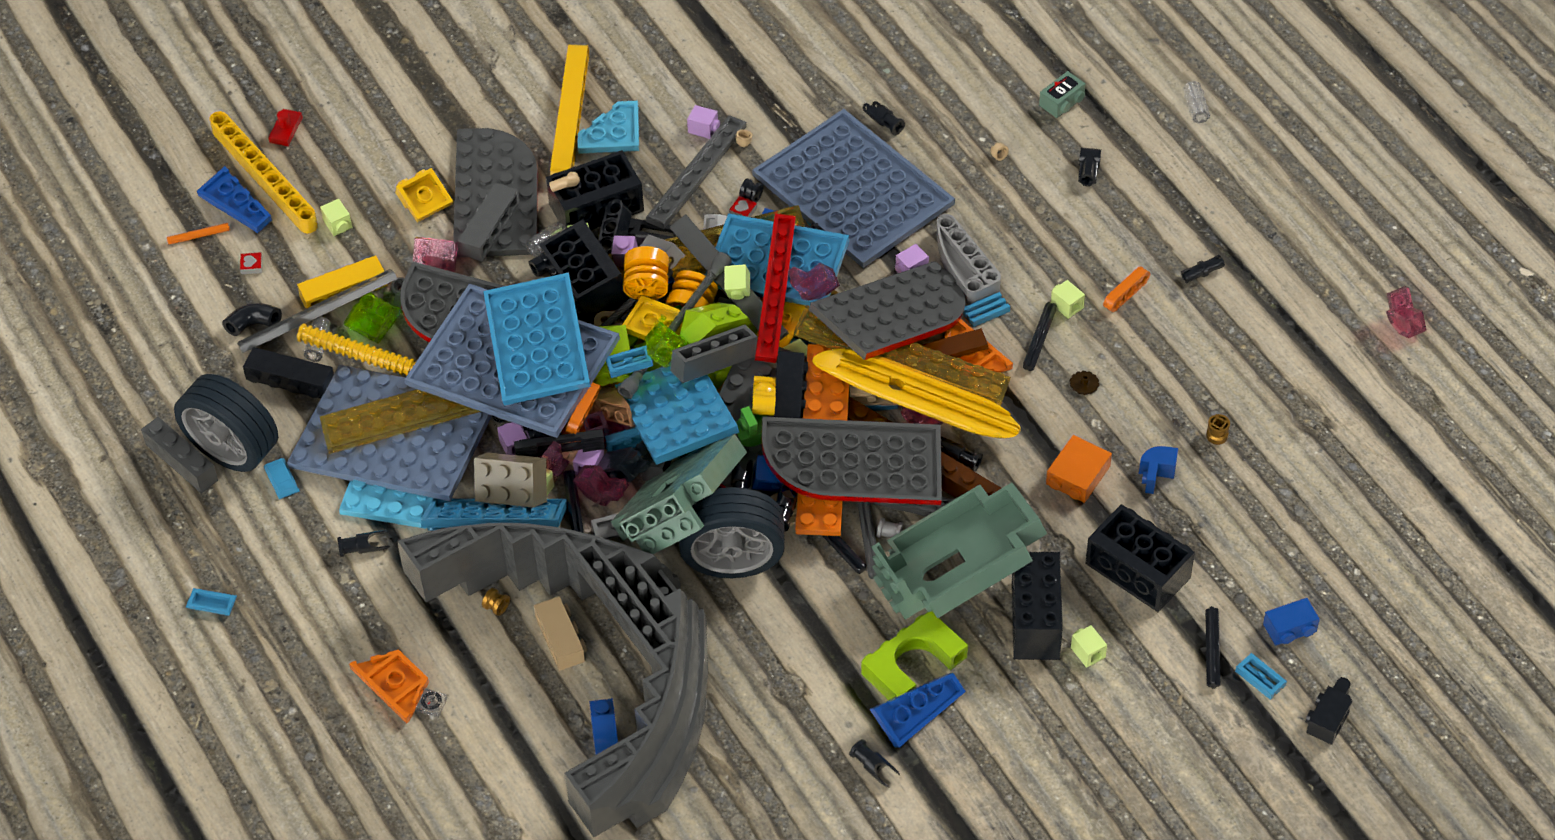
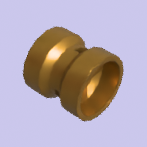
M1222 414L1212 415L1208 420L1206 432L1208 441L1215 445L1225 443L1229 435L1230 420Z

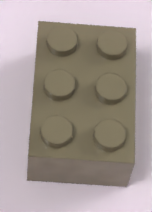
M485 453L474 458L476 502L532 508L547 502L546 458L498 453Z

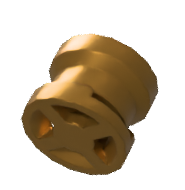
M493 587L485 594L482 600V607L486 610L491 609L494 614L501 616L509 605L510 596L500 594Z

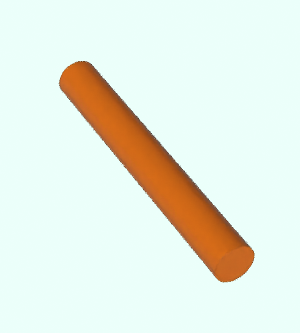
M228 223L168 236L167 241L168 245L230 231Z

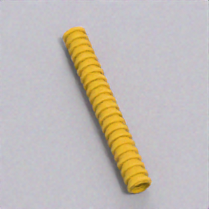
M305 323L300 326L297 333L298 342L304 341V344L310 343V346L316 345L317 348L323 347V350L329 349V352L342 353L344 357L348 355L350 359L354 357L356 361L360 359L362 363L366 361L367 364H373L375 367L379 365L381 369L385 367L387 371L399 372V375L405 374L407 376L416 363L413 358L409 360L407 356L403 358L401 354L389 353L388 350L384 352L382 348L376 349V346L370 347V344L364 345L363 342L357 343V340L351 341V338L338 337L336 333L332 335L330 331L326 333L324 329L320 331L319 328L316 327L314 329L311 325L307 327Z

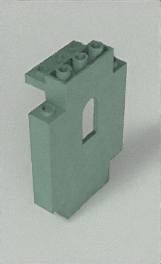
M733 434L698 448L673 461L663 473L651 478L639 489L611 521L612 525L623 541L627 538L631 542L636 540L642 551L655 554L701 530L704 525L692 508V505L709 496L718 488L747 453L737 436Z
M1013 483L1008 484L988 496L981 485H978L888 539L887 541L891 547L888 550L889 557H887L879 542L871 546L875 553L872 558L876 563L872 566L876 573L873 579L878 587L882 588L881 591L887 601L892 599L889 603L896 614L900 612L905 620L926 608L928 613L933 611L936 617L939 618L1032 562L1033 560L1026 547L1047 535V532L1040 518ZM958 552L965 560L964 563L933 581L923 580V576L928 570Z

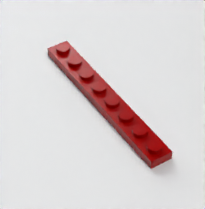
M777 213L774 216L755 355L756 361L777 363L796 216Z

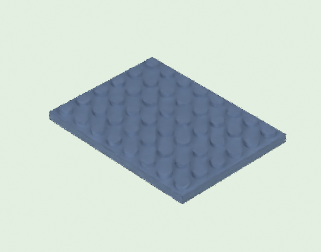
M845 109L752 170L753 176L811 225L812 223H818L820 230L849 235L850 241L845 253L862 268H865L955 205V198Z
M469 284L404 379L405 384L557 438L589 387L504 406L483 293L487 289ZM578 320L590 384H592L608 356H610L620 340L619 333Z
M339 365L287 464L291 469L349 481L358 480L368 485H378L397 491L451 501L492 415L407 386L404 381L405 377Z

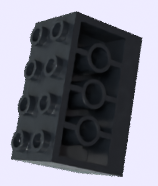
M623 150L546 177L549 205L563 230L567 229L568 225H574L582 219L585 223H588L590 230L601 227L606 206L613 199L621 200L631 211L632 215L644 211L642 183ZM570 172L578 174L580 180L577 186L552 192L550 182L565 177Z
M583 219L539 244L542 250L540 257L545 265H547L545 268L550 276L569 273L579 319L583 317L586 323H590L594 320L597 313L611 311L630 298L623 291L624 279L622 274Z
M1121 504L1088 537L1085 564L1159 613L1190 580L1195 552L1188 545L1174 539L1171 534L1156 527L1151 521L1139 516L1133 509Z
M1029 552L1033 561L1012 573L1013 660H1060L1063 632L1060 552Z

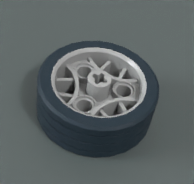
M204 374L199 376L177 400L174 406L175 419L189 441L211 460L234 471L248 472L255 469L275 446L279 438L275 421L265 406L244 387L220 375Z
M718 488L709 496L692 505V508L704 525L703 528L679 541L681 557L686 564L698 572L717 578L730 579L757 575L777 564L783 556L785 549L783 510L776 501L761 492L747 488Z

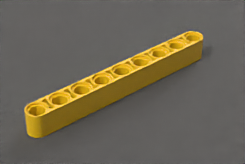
M568 45L550 175L570 169L575 164L589 62V45Z
M217 111L211 114L209 120L212 132L218 141L301 232L306 234L315 232L318 228V223L313 207L225 112Z

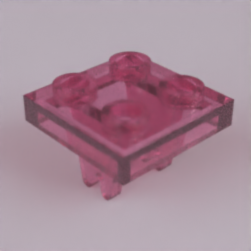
M415 237L413 261L455 272L458 242Z

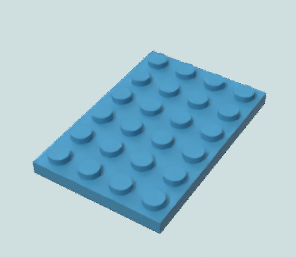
M728 213L715 248L718 252H723L731 258V266L746 264L750 272L751 290L758 297H764L774 222ZM801 226L794 227L785 302L810 306L811 302L831 295L850 241L849 235Z
M569 273L483 291L504 406L591 387Z
M671 363L650 372H645L635 395L631 399L624 397L630 406L634 425L656 465L739 433L735 420L708 374L682 383L670 371ZM621 383L616 384V385H615V388L618 389V387H619V385H620Z
M433 498L421 518V528L434 531L441 528L484 523H525L559 528L567 509V499H547L546 503L532 508L476 502L475 498H452L451 501Z

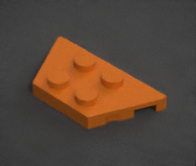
M960 319L954 327L947 330L945 338L973 331V329ZM987 342L988 349L946 360L952 367L956 366V370L967 380L1013 369V363L989 342Z
M400 650L391 651L385 655L370 657L371 660L358 664L356 661L349 663L350 669L404 722L408 723L429 684L428 677Z

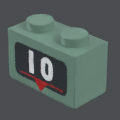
M1067 71L1040 91L1039 106L1058 118L1084 99L1085 83Z

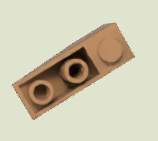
M601 386L600 392L588 414L623 425L634 426L630 406L618 392V389L610 386Z

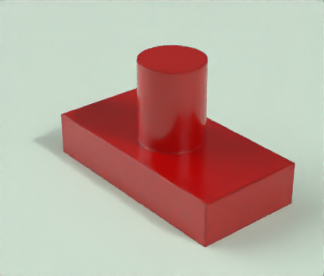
M288 109L279 111L277 113V121L268 137L269 143L289 147L303 119L302 112Z

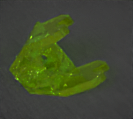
M661 314L645 339L647 354L656 363L667 368L671 367L672 350L689 345V343L663 324L667 317Z

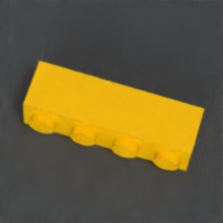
M376 255L365 258L359 262L297 284L299 295L307 309L384 272V269ZM386 284V285H384V286H382V287H379V288H377V289H375V290L384 288V287L388 286V284Z

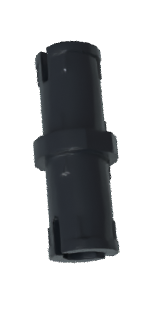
M1217 255L1206 261L1201 260L1197 262V265L1182 270L1181 276L1185 283H1189L1201 276L1206 277L1210 272L1225 267L1223 258Z

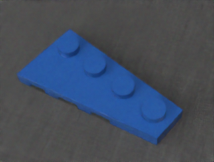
M226 166L197 190L200 198L257 233L272 221L268 211L257 200H254L250 192L240 185L239 180L230 174Z
M948 673L875 706L870 711L893 746L899 748L966 691L955 674Z

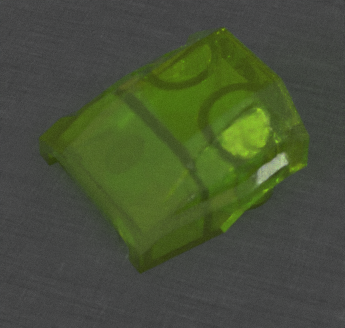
M369 292L363 295L360 301L353 306L343 325L378 344L403 312L401 308L392 306L389 302H385Z

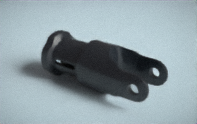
M874 101L872 106L868 103L863 104V111L879 125L887 127L893 135H898L903 131L905 127L904 120L894 116V113L886 106L881 105L877 101Z
M941 436V446H943L941 447V452L959 463L970 467L973 471L979 468L983 454L974 453L967 450L966 446Z
M749 460L746 471L741 468L739 462L733 468L731 485L733 487L748 489L751 486L753 460Z
M782 484L776 502L783 510L784 532H786L790 528L789 519L794 513L798 493L796 492L794 498L784 496L782 493L784 484Z
M379 530L356 534L355 537L344 539L337 537L340 557L348 553L358 552L362 554L390 548L389 545L373 547L368 543L369 538L372 536L384 534L388 531Z
M864 739L856 742L851 748L849 755L852 758H857L864 765L863 768L878 782L890 788L880 779V770L888 766L900 776L899 771L878 752H873L866 745L867 743Z

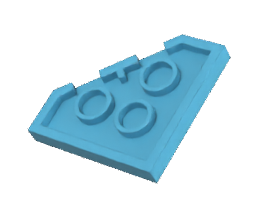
M638 101L616 102L608 113L601 114L592 121V125L589 128L578 132V154L618 152L621 150L623 152L639 151Z

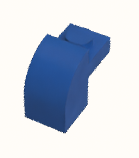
M1156 446L1148 449L1142 455L1139 474L1143 475L1142 484H1146L1145 493L1154 494L1156 476L1174 479L1178 448Z
M613 698L589 701L596 755L618 743Z

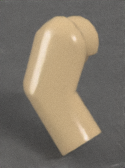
M570 172L567 176L550 182V188L552 192L564 188L575 187L579 183L580 178L576 172Z

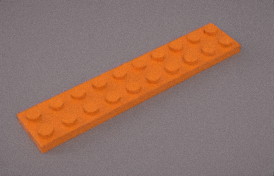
M808 344L807 388L804 395L806 405L803 410V419L848 420L850 384L824 372L812 362L814 356L823 351L840 348L851 349L848 345ZM798 493L795 533L798 535L841 536L843 501L819 500Z

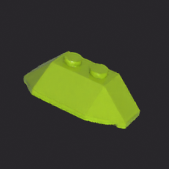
M717 302L686 310L679 338L689 345L742 325H746L754 334H757L758 330L736 305Z

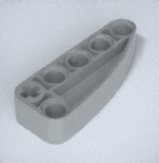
M940 215L937 218L936 234L940 258L944 269L955 277V282L964 292L965 302L970 305L1000 292L1001 274L952 215Z

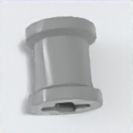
M881 518L877 529V537L885 536L892 538L903 531V523L885 521V518Z

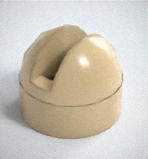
M739 130L736 133V142L740 147H747L750 145L753 135L748 130Z
M997 142L991 147L990 151L991 155L1000 161L1006 158L1009 149L1003 143Z

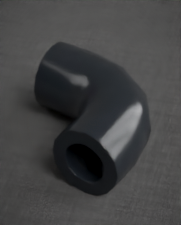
M251 303L241 306L230 313L222 321V325L229 334L238 336L248 326L262 324L270 327L280 322L282 311L269 304Z

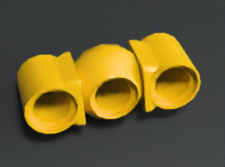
M754 376L752 413L755 415L774 416L776 377Z

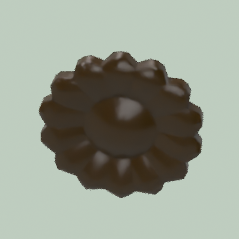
M1078 371L1070 378V387L1078 394H1092L1097 391L1100 384L1099 379L1096 378L1097 376L1090 371Z

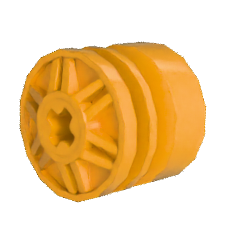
M652 246L635 247L627 251L624 256L625 273L623 291L627 296L639 300L643 295L657 300L668 293L667 274L669 256L667 253Z
M689 270L678 272L674 279L675 282L672 284V291L669 293L665 304L671 307L685 306L706 275ZM712 281L693 308L709 305L714 302L718 292V285L714 281Z

